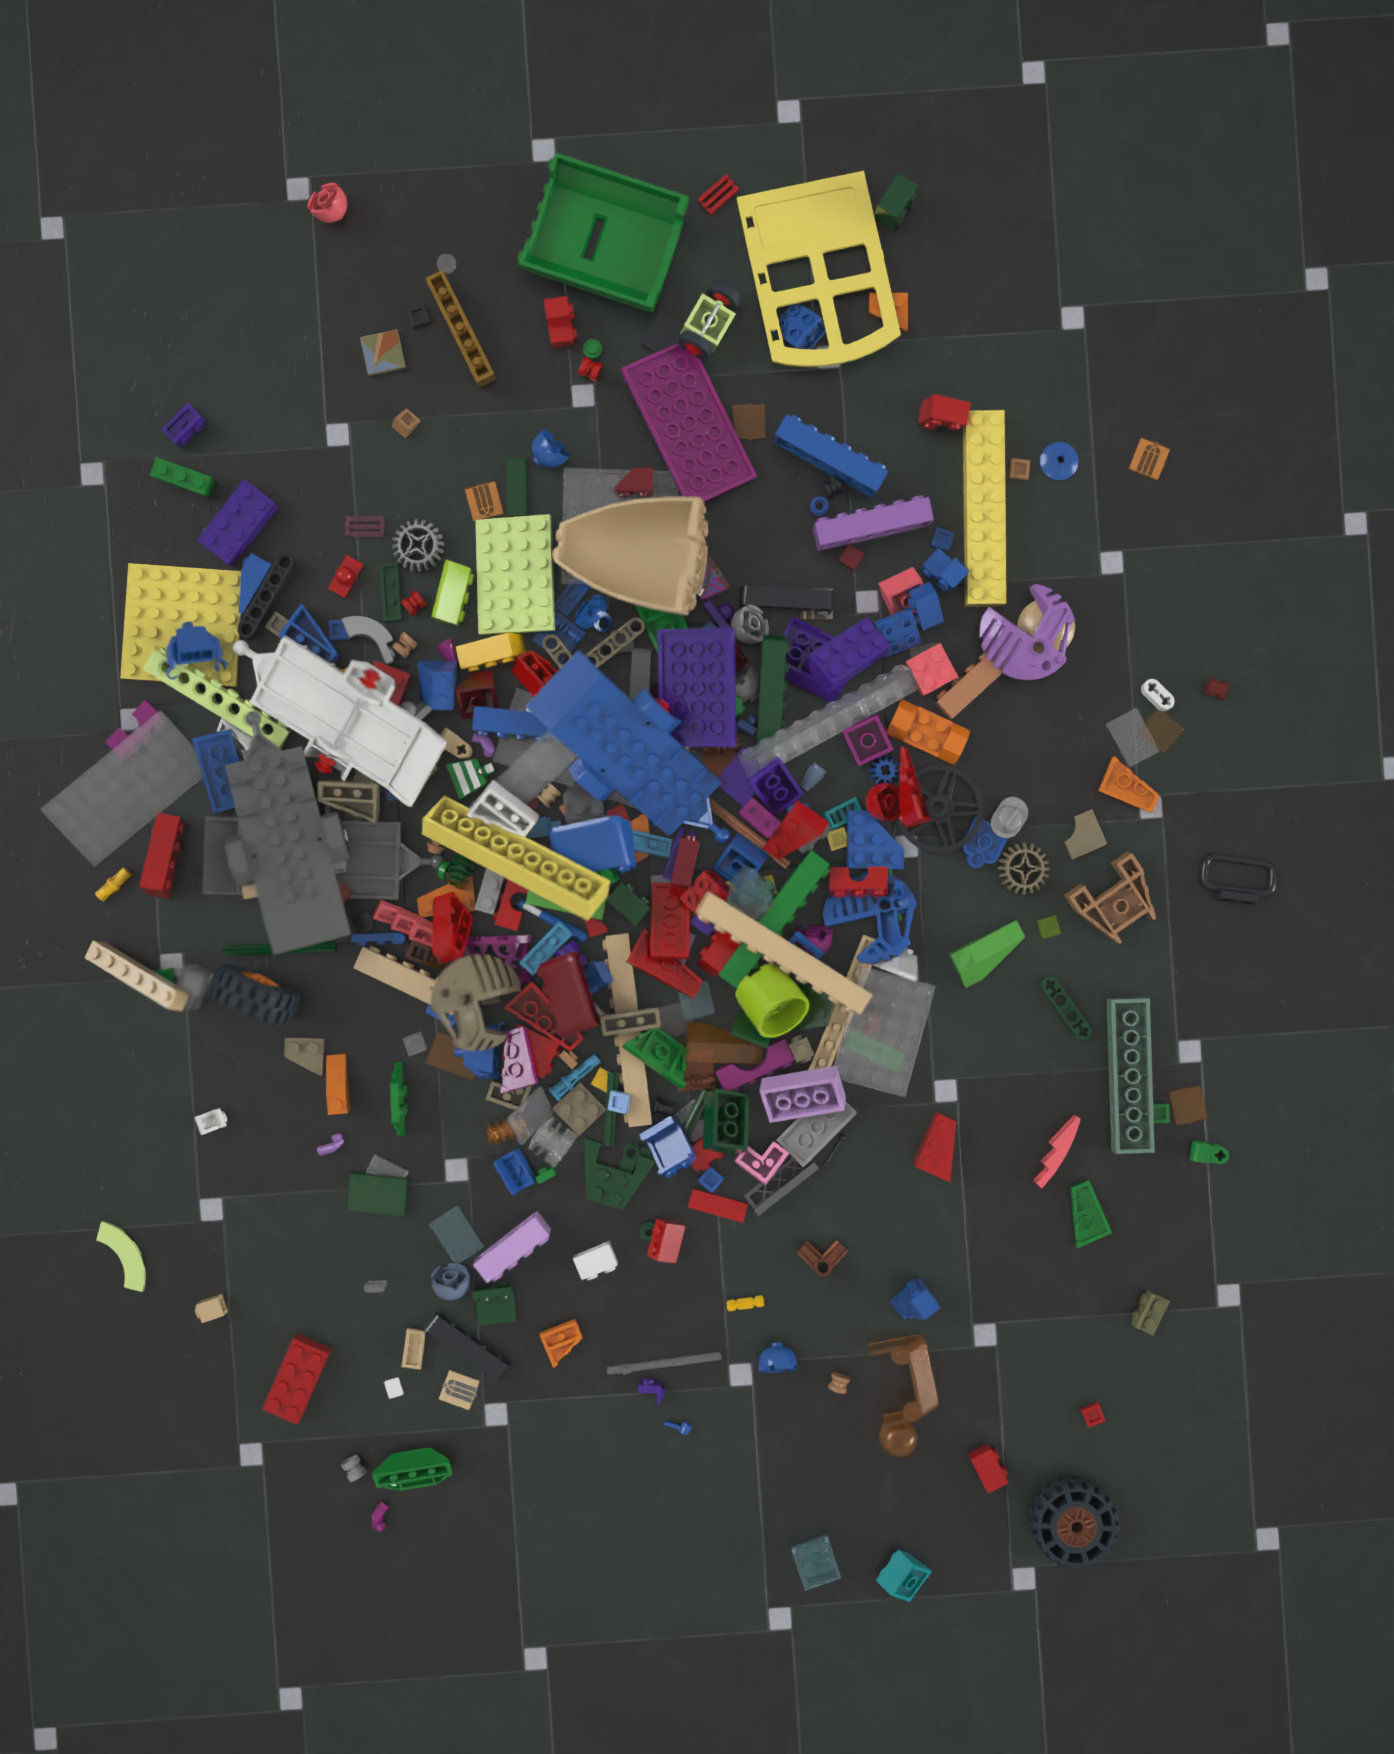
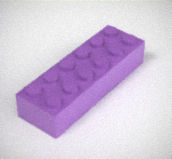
M923 495L913 497L912 501L904 502V500L895 501L891 506L880 504L874 506V509L869 511L863 508L856 510L855 514L851 515L845 512L836 515L837 518L829 519V517L817 519L818 522H815L813 526V533L817 551L928 527L934 518L929 497L923 498Z

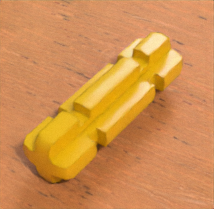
M763 1296L737 1299V1301L728 1300L726 1303L727 1310L730 1312L736 1311V1309H751L754 1306L763 1307Z

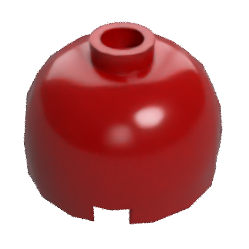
M879 783L868 791L866 808L868 813L876 820L893 821L899 816L900 790L898 786L891 783Z

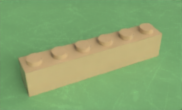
M92 941L85 958L167 1009L182 1011L190 996V993L107 943Z
M362 947L354 969L431 1005L432 990H430V986L434 987L439 977L434 979L430 977V972L423 969L417 971L413 969V964L403 961V963L398 962V957L389 953L387 955L381 954V949L377 947ZM465 994L461 996V1003L465 1001Z

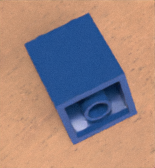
M419 660V699L433 710H453L457 701L455 687L457 686V661Z

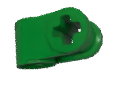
M1192 1140L1191 1161L1224 1164L1228 1161L1229 1152L1222 1145ZM1219 1151H1221L1222 1155L1216 1157L1215 1153H1219Z

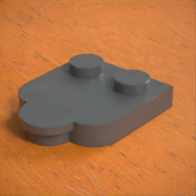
M576 781L573 787H569L564 793L563 801L567 823H579L605 817L603 801L595 799Z

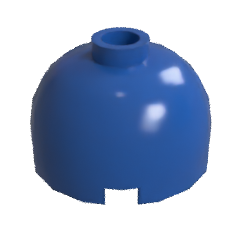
M544 429L532 442V453L535 456L533 460L539 466L544 465L547 468H557L570 455L565 446L559 440L556 442L552 439L554 435Z
M771 1343V1347L761 1352L759 1372L782 1373L786 1369L787 1372L797 1371L796 1356L790 1348L783 1347V1343Z

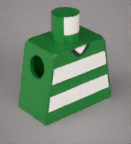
M477 758L446 765L458 797L461 800L488 785L485 776L495 773L492 762L481 765Z

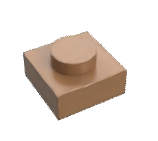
M564 1049L559 1055L571 1069L579 1063L576 1060L578 1056L572 1050L567 1051Z

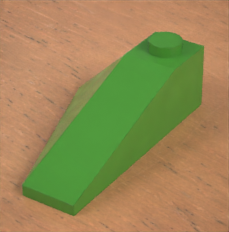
M1015 920L949 953L948 955L964 987L967 988L983 980L1025 938V935L1018 921Z

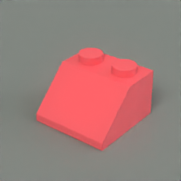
M913 567L878 583L890 614L893 615L910 608L908 591L923 585L921 577Z

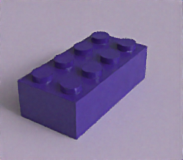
M243 479L197 541L233 567L279 506Z
M866 617L811 652L804 666L828 694L885 657L891 645L870 619Z

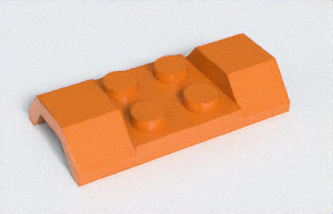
M900 699L886 734L955 765L968 740L970 730Z

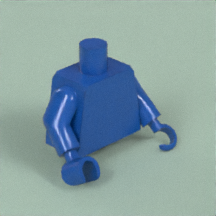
M192 622L183 623L182 628L176 630V636H173L167 645V665H170V668L166 671L167 677L169 679L177 678V675L175 677L169 676V671L175 670V665L215 661V657L217 660L214 664L215 671H219L218 663L222 664L225 670L227 668V661L222 659L223 653L219 639L210 632H207L204 626H193Z
M500 1022V1023L497 1024V1026H495V1025L484 1026L485 1028L492 1029V1030H495V1031H499V1032H502V1033H505V1032L508 1031V1030H505V1031H501V1030H500V1026H501L502 1024H507V1023H505V1022ZM499 1045L491 1049L486 1047L484 1051H476L477 1047L474 1051H467L458 1047L454 1048V1056L463 1058L464 1067L469 1068L470 1072L478 1078L497 1080L499 1077L503 1081L502 1073H499Z

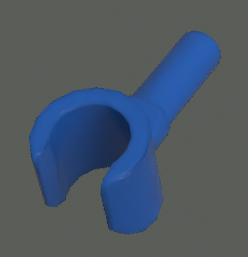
M669 1421L664 1423L665 1426L675 1428L683 1435H687L692 1428V1425L686 1421H683L681 1426Z

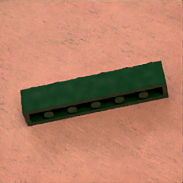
M763 635L756 752L779 753L780 747L784 745V735H781V729H785V717H782V710H786V699L783 698V691L787 692L788 680H784V675L789 671V661H785L786 654H790V642H787L786 636Z

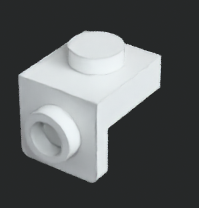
M220 1108L194 1117L200 1135L226 1126L225 1122H227L226 1114Z

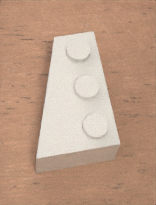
M492 780L470 807L466 816L476 817L484 820L485 823L495 824L502 827L501 829L525 837L536 824L539 814Z

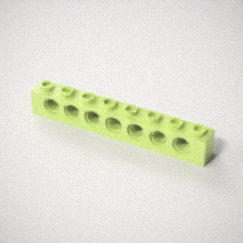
M161 647V649L153 650L143 670L251 736L254 734L252 726H249L246 722V715L251 711L258 712L262 718L259 724L261 734L280 749L283 747L292 731L291 728L274 719L263 710L261 711L256 708L255 705L250 703V700H243L238 697L239 693L236 691L225 689L220 681L214 678H207L205 676L206 673L198 668L193 669L188 664L175 665V670L169 672L170 677L177 675V678L169 679L165 669L167 649ZM183 672L188 674V682L182 680ZM199 683H203L206 686L205 693L199 690ZM216 693L222 695V703L216 701ZM233 703L239 706V713H235L232 710ZM266 724H270L273 727L272 734L265 730Z

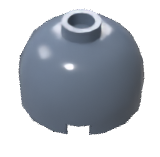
M448 1263V1267L442 1268V1265L437 1267L431 1274L433 1291L443 1300L451 1301L464 1296L470 1285V1275L467 1272V1268L456 1263Z

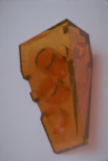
M687 1022L685 1061L762 1064V1046L733 1036L729 1031L708 1023Z

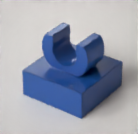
M750 714L747 721L740 719L736 727L753 736L757 730L753 726L757 717Z

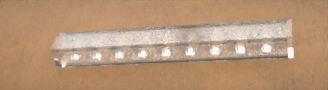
M904 664L895 666L892 671L877 676L876 680L861 685L854 692L846 693L843 695V698L828 703L825 708L810 713L805 719L795 721L792 726L777 731L776 735L761 740L756 746L746 748L741 754L737 755L746 775L751 778L778 756L783 763H786L918 690L919 688L912 670Z

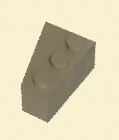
M322 779L318 782V801L376 824L379 821L380 784L377 782Z

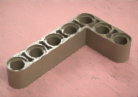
M640 618L630 619L585 656L587 658H594L596 660L595 666L600 668L642 635L645 629L644 622ZM632 623H640L642 626L641 630L633 632L630 628ZM624 634L627 638L626 642L623 644L617 643L615 640L616 636ZM548 635L544 638L543 646L561 669L565 664L559 663V656L566 654L570 660L572 655L557 636ZM555 639L557 646L554 649H549L546 646L548 640ZM603 646L611 648V653L608 656L601 654L600 650Z

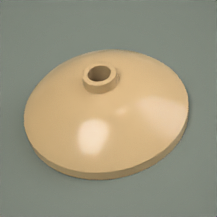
M1033 601L1023 609L1017 623L1018 627L1030 635H1033L1043 615L1036 601ZM1074 622L1070 626L1067 639V646L1070 644L1074 636ZM1063 624L1052 644L1058 651L1066 624ZM1034 644L1033 650L1036 653H1041L1042 647L1039 644Z

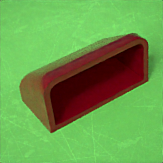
M572 951L539 963L540 967L537 968L539 978L544 980L545 986L543 991L545 997L550 999L551 1005H549L551 1015L555 1016L557 1023L554 1025L557 1034L567 1037L601 1026L578 952Z

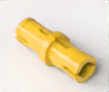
M123 867L112 878H108L104 886L95 892V895L104 902L112 893L118 891L120 886L132 874Z

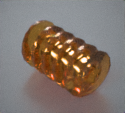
M519 1113L517 1114V1120H514L511 1115L509 1122L505 1118H502V1124L495 1120V1126L487 1122L486 1135L491 1147L493 1146V1140L499 1145L501 1139L507 1142L508 1136L511 1140H515V1134L522 1138L523 1132L528 1136L525 1121Z

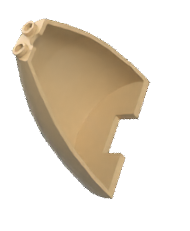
M697 497L635 499L583 513L560 523V527L556 531V540L559 541L557 548L553 549V559L575 577L619 600L655 610L687 615L689 610H693L696 605L695 595L701 592L706 569L708 546H706L704 536L707 537L708 523L703 515L706 512L703 500Z

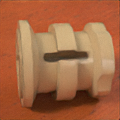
M551 783L548 784L546 789L542 790L540 795L536 794V797L549 809L551 808L550 803H554L556 801L555 798L561 796V793Z

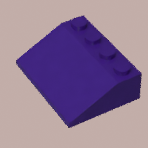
M792 616L783 636H786L787 642H790V654H786L785 660L789 661V671L785 673L784 680H788V682L836 704L846 682L827 694L804 666L811 652L835 637Z

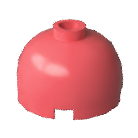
M336 183L324 184L321 186L323 190L319 193L315 191L308 202V208L313 216L321 222L332 223L339 221L343 218L347 209L346 195Z

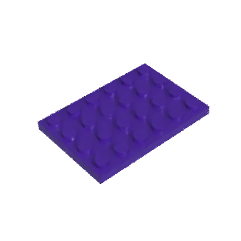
M734 628L658 629L659 700L663 698L670 705L668 707L670 712L668 713L673 718L682 721L670 734L683 746L735 747Z

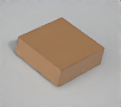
M1011 458L1008 479L1028 480L1031 460Z

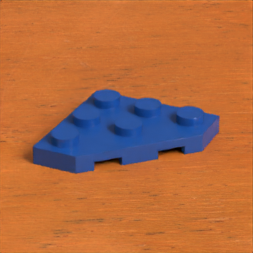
M847 811V867L849 869H868V867L904 869V849L868 811Z

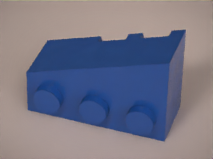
M301 603L279 635L281 637L287 636L301 646H308L307 649L330 664L336 663L341 655L307 607Z
M920 1278L910 1280L906 1284L907 1287L890 1300V1303L903 1319H906L908 1316L909 1319L915 1317L916 1319L925 1320L940 1308L935 1297Z

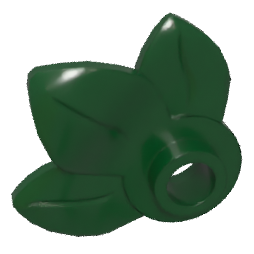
M635 1142L627 1143L623 1148L624 1157L620 1160V1169L631 1173L632 1171L635 1172L639 1155L654 1159L651 1150L640 1147ZM629 1149H635L636 1154H630Z

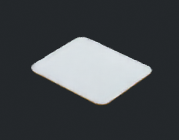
M398 1377L384 1382L390 1399L403 1395Z

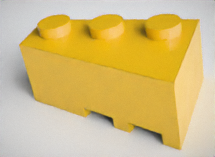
M504 633L456 646L460 668L468 670V672H475L480 670L479 667L485 666L489 668L497 666V663L512 662L516 659V656L526 652L523 634Z

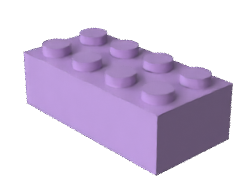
M837 1066L762 1078L760 1094L770 1123L845 1110L846 1095Z
M536 1211L480 1254L473 1265L487 1283L491 1280L495 1282L503 1275L502 1273L506 1268L510 1270L517 1265L520 1257L526 1258L533 1252L534 1246L537 1244L539 1246L543 1245L550 1236L551 1228L539 1212Z

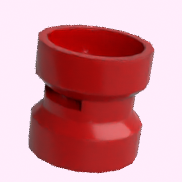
M585 356L579 367L578 375L587 376L590 380L596 382L602 371L603 364L592 362L590 358Z
M416 589L411 593V597L404 598L401 601L412 616L417 614L419 608H424L428 605Z

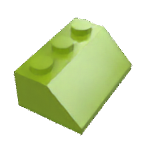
M445 560L432 617L436 621L458 627L460 622L463 623L465 616L463 607L464 604L468 603L470 593L467 592L469 585L472 586L474 580L471 568Z

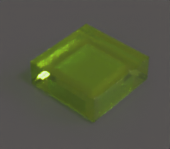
M1056 915L1036 920L1042 939L1061 934Z

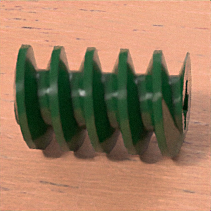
M456 853L454 855L455 859L451 861L452 866L448 867V872L444 874V878L455 888L464 890L465 887L461 883H468L465 876L471 877L472 874L468 870H475L472 863H478Z

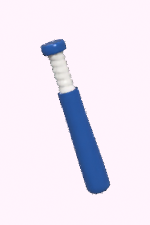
M521 898L517 908H523L553 927L560 921L573 934L572 938L582 943L586 941L588 937L587 932L545 910H540L531 904H526V899Z

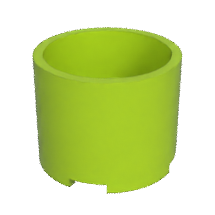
M777 963L763 965L760 967L761 970L751 977L747 975L739 984L735 994L739 1005L758 1032L767 1038L777 1037L792 1030L803 1020L809 1009L808 999L791 976L779 968L781 965Z

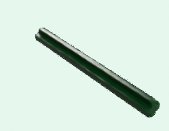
M335 941L320 942L279 954L335 952L337 944ZM271 944L222 946L223 956L273 954Z

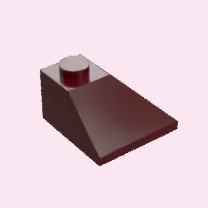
M493 670L473 673L455 687L461 719L473 718L474 706L499 709Z

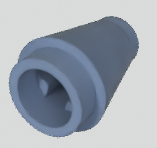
M814 762L813 765L809 766L799 785L806 791H809L825 777L826 770Z

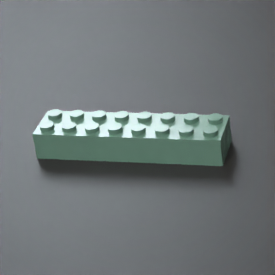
M1106 998L1111 1151L1115 1154L1155 1153L1150 998Z

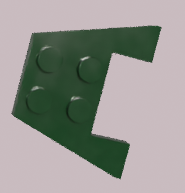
M585 1138L586 1199L623 1210L655 1165V1159L639 1155L635 1172L631 1173L597 1162L602 1142Z

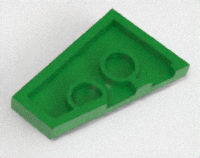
M1087 1179L1070 1187L1076 1248L1111 1234L1112 1231L1090 1181Z

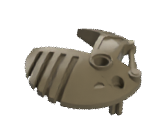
M472 954L473 958L467 955L451 963L441 973L434 987L430 986V990H432L431 1010L437 1013L443 1025L446 1026L454 1039L452 1043L455 1047L467 1051H474L477 1047L476 1051H484L486 1047L491 1049L504 1042L507 1034L484 1027L478 1002L521 991L519 978L507 963H504V967L499 958L493 957L494 960H492L490 955L483 954V957H481L480 954ZM465 994V1001L461 1003V996ZM446 1012L454 1013L458 1036L451 1027L450 1021L445 1015Z

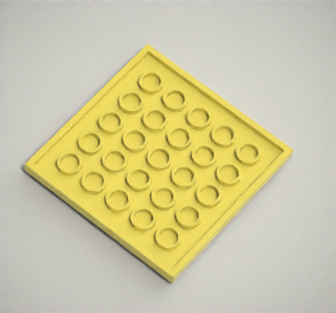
M128 563L120 678L163 682L143 670V667L154 649H161V647L167 649L171 638L176 636V630L182 628L183 623L192 622L193 626H204L207 632H210L219 639L223 653L222 659L227 661V668L224 670L223 665L218 663L219 671H215L216 657L215 661L189 663L188 666L193 669L198 668L206 673L205 676L207 678H214L220 681L222 686L237 687L239 655L234 652L233 646L235 642L241 640V636L237 631L238 624L242 619V614L239 613L241 571ZM166 662L165 669L167 670L168 668H170V665H167ZM185 672L182 673V680L184 682L189 681V676Z

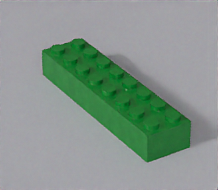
M812 850L809 851L766 907L757 922L781 937L783 934L781 929L785 924L790 925L795 918L793 913L796 909H802L807 902L805 897L808 893L813 894L819 886L816 884L820 878L824 879L829 873L830 869H828V866L830 864ZM745 942L740 944L718 974L736 989L751 970L754 972L760 965L758 960L764 955L759 951L755 954L747 949L748 944Z

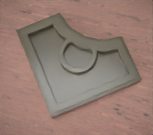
M1092 809L1074 816V832L1069 839L1064 841L1071 860L1107 845Z

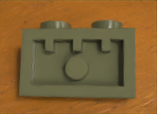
M1148 1290L1146 1294L1142 1295L1140 1299L1141 1305L1138 1311L1133 1313L1131 1324L1136 1329H1141L1154 1335L1170 1301Z

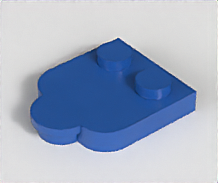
M974 816V819L969 827L966 836L972 830L976 822L977 816ZM983 819L975 836L962 846L963 852L967 854V863L972 868H981L985 863H995L1008 839L997 836L992 830L991 823Z

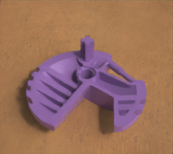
M1038 584L1029 588L1043 614L1033 635L1028 634L990 606L983 614L980 622L979 637L981 638L983 635L981 647L983 652L986 649L988 653L986 658L989 661L992 659L994 662L993 666L996 669L999 667L1002 669L1001 673L1018 680L1044 678L1057 671L1066 662L1065 651L1068 643V634L1071 624L1075 621L1066 601L1061 603L1059 599L1062 597L1059 594L1051 595L1049 593L1053 590ZM1063 624H1066L1058 651L1052 644ZM1034 644H1039L1042 647L1041 653H1036L1033 650Z

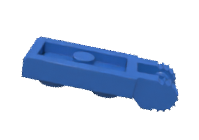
M402 932L356 933L351 935V942H357V946L368 945V942L376 941V945L388 944L387 941H391L393 944H403L407 940V935Z

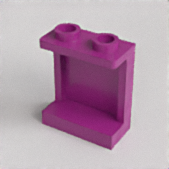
M753 798L738 813L766 838L770 837L781 824L779 820Z

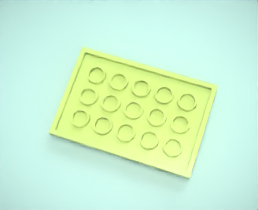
M548 514L475 520L478 634L494 635L555 631L552 516Z

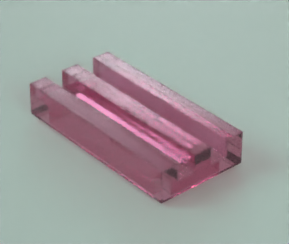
M345 516V535L385 537V517ZM350 521H380V525L350 524ZM350 529H380V532L350 531Z

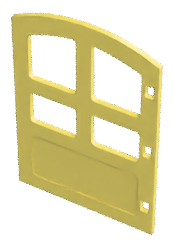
M864 171L736 197L772 363L797 367H824L842 364L872 354L901 336ZM746 218L753 219L754 227L748 228ZM859 245L866 247L871 269L869 273L836 280L828 279L823 257L824 253ZM802 257L810 259L814 284L778 292L772 291L767 265ZM765 274L767 283L760 285L758 275ZM870 288L875 289L883 327L858 341L847 345L843 344L833 297ZM818 300L829 348L812 350L785 347L776 309ZM777 330L779 340L773 341L771 331Z

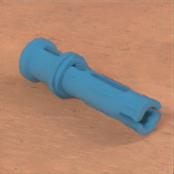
M593 1053L570 1074L560 1077L561 1080L553 1087H548L549 1091L560 1101L566 1092L573 1090L574 1084L587 1075L601 1061Z

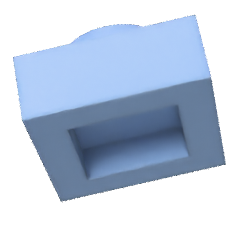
M612 1090L610 1092L608 1110L627 1114L631 1094Z

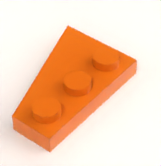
M1112 756L1098 792L1152 813L1160 795L1133 774L1115 756Z
M471 873V877L465 876L468 880L467 884L461 883L465 887L464 890L447 884L417 898L419 916H433L434 898L452 891L469 912L477 911L475 910L476 897L473 873Z

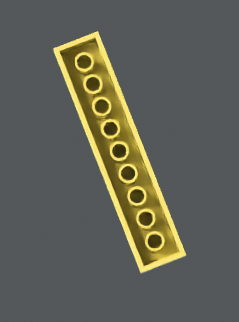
M1005 410L969 411L967 426L963 427L964 567L969 570L964 577L965 607L1004 606L1006 604Z
M445 795L423 818V835L586 920L591 918L608 896L610 880L526 837L501 829L502 827L495 824L485 823L484 820L476 817L466 816L470 808Z

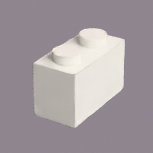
M610 1241L575 1254L573 1257L581 1280H592L598 1276V1273L603 1271L609 1273L615 1270V1266L618 1265Z

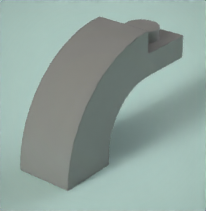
M363 616L342 618V623L349 639L364 636L373 640L378 646L385 664L389 665L394 662V651L391 646H387V644L393 642V639L384 626L373 619Z

